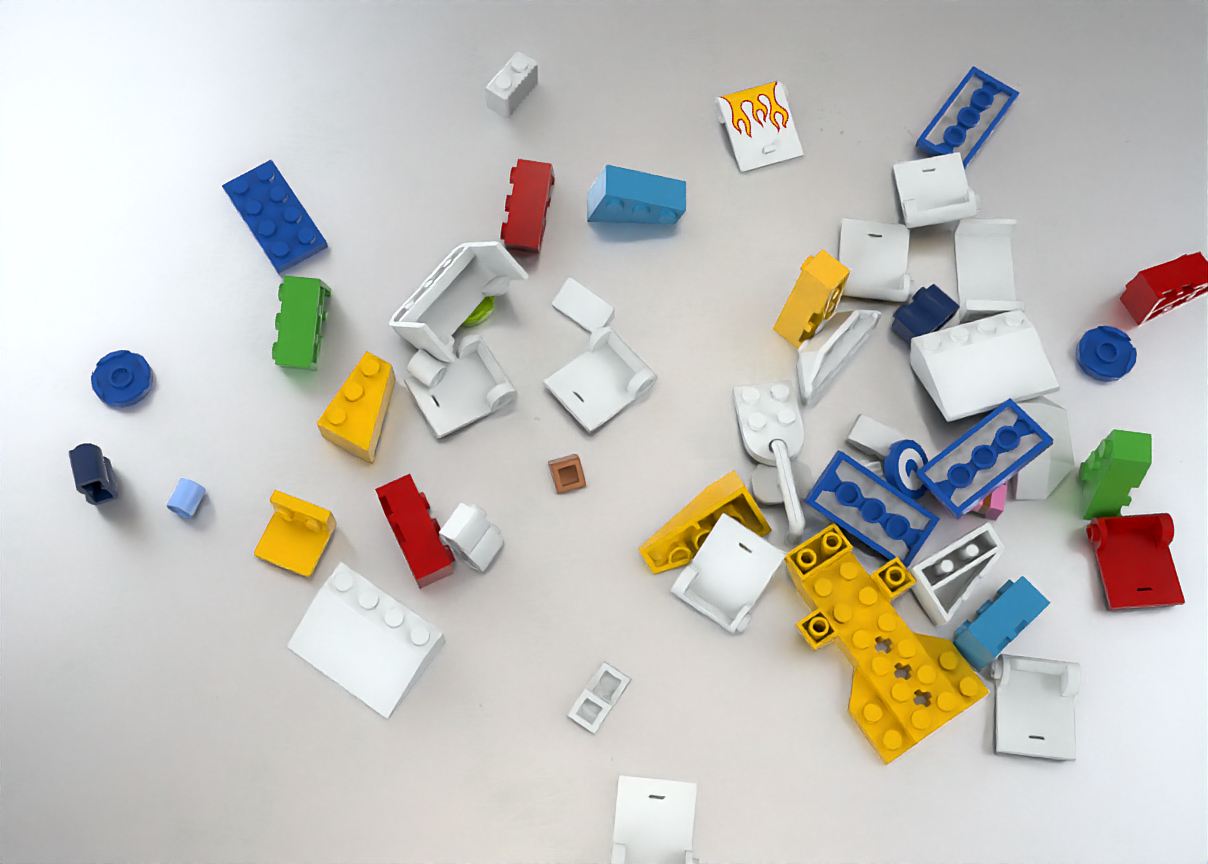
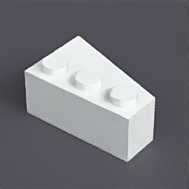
M990 522L975 528L908 569L917 581L910 588L935 627L949 622L960 604L967 599L975 585L986 575L1005 551L1006 547Z

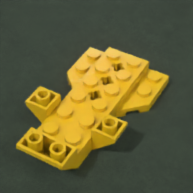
M833 523L788 552L784 558L798 593L812 611L811 614L797 622L795 626L813 651L835 642L852 665V687L847 712L885 765H888L990 692L951 640L911 632L893 608L891 603L917 582L898 556L869 576L851 552L853 546L838 526ZM878 643L885 644L887 654L883 650L877 652L875 650ZM897 669H903L906 672L905 678L907 680L903 677L898 679L895 677L894 673ZM915 694L925 698L926 702L924 704L926 707L923 704L918 706L915 704L914 699L917 697Z

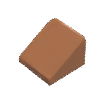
M577 454L548 461L557 494L587 486L580 458Z

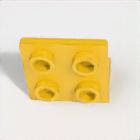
M274 490L269 501L275 512L254 551V555L257 558L310 578L337 522L331 511Z

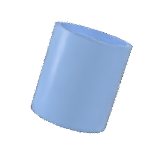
M180 478L166 507L178 515L192 518L206 489L194 481Z

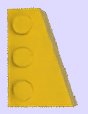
M823 249L815 257L810 255L800 268L802 272L773 327V330L797 349L806 339H810L815 334L817 327L824 319L829 320L836 312L850 274L848 268Z
M366 351L316 423L323 438L372 465L375 458L376 445L382 432V423L385 413H387L396 381L393 367L390 363Z

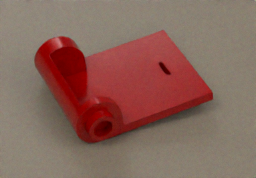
M1169 513L1092 518L1090 524L1086 527V536L1093 545L1110 610L1184 605L1185 599L1169 549V545L1174 538V523Z

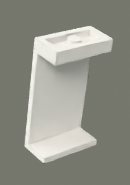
M969 217L958 220L953 231L960 323H969L1020 308L1025 312L1024 301L1016 299L1011 234L1017 225L1016 219Z

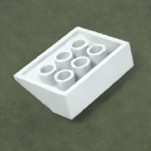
M1021 308L911 339L910 365L947 422L996 409L1009 398L1017 403L1059 391V383L1037 331Z
M341 562L320 588L286 647L388 720L445 645L446 641L441 631Z

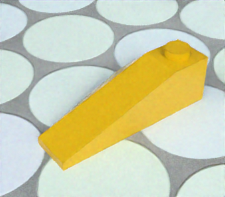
M733 470L707 486L638 548V551L653 574L689 564L696 556L722 513H726L760 537L768 534L772 529L747 487Z

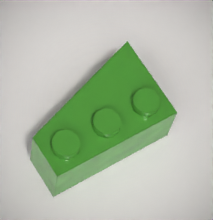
M284 276V284L281 283L279 285L278 299L282 301L281 313H277L275 318V329L279 330L278 341L274 342L272 347V359L275 360V365L282 368L317 371L323 339L322 335H320L321 323L326 321L327 311H323L324 296L330 297L332 289L321 279Z
M1113 429L1100 442L1095 451L1091 452L1087 460L1081 463L1079 478L1083 480V519L1092 520V518L1122 516L1121 507L1129 506L1132 498L1128 496L1131 488H1139L1152 464L1151 434Z

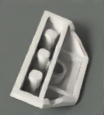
M852 310L836 313L829 321L824 319L815 331L817 335L811 341L806 339L797 351L799 358L796 369L801 403L804 406L810 403L876 328L882 315L877 310Z
M1038 396L1017 402L1016 404L1053 438V445L1011 477L1014 501H1044L1075 466L1067 410L1044 396Z

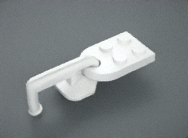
M790 379L733 387L732 394L744 446L750 456L760 462L751 474L754 495L757 500L767 505L785 504L790 528L784 535V542L788 547L796 548L802 542L805 526L800 501L805 500L814 486L810 467L796 458L802 450L805 433L792 381Z

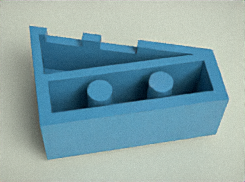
M606 164L588 191L587 222L676 224L686 212V181Z
M1023 575L1015 583L1009 579L997 591L1000 597L994 603L988 599L976 611L979 617L973 623L967 619L954 632L958 636L953 642L954 646L978 672L988 665L1051 603Z

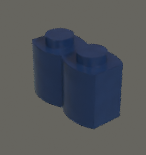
M932 284L927 289L923 286L912 297V303L908 306L902 304L892 316L895 320L891 328L911 345L912 338L942 329L955 316L960 306L935 284Z
M84 443L70 450L69 459L76 490L85 495L86 501L92 505H99L118 499L119 495L112 464L109 458L103 456L101 448L91 443Z

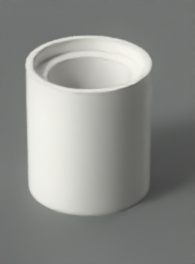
M421 349L410 360L407 371L429 388H434L444 377L447 367Z

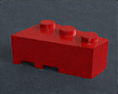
M518 159L517 166L511 168L510 184H513L512 195H507L505 202V212H509L507 223H502L500 239L504 240L507 249L540 253L546 227L547 207H550L551 198H549L551 185L555 183L552 164Z
M1199 251L1190 255L1184 254L1175 260L1139 271L1135 278L1125 285L1126 290L1119 299L1138 326L1208 293V261Z
M411 474L376 488L382 510L419 589L454 574L451 563L456 561L449 545H442L439 538L441 528L436 518H430L427 512L430 506L423 492H418Z

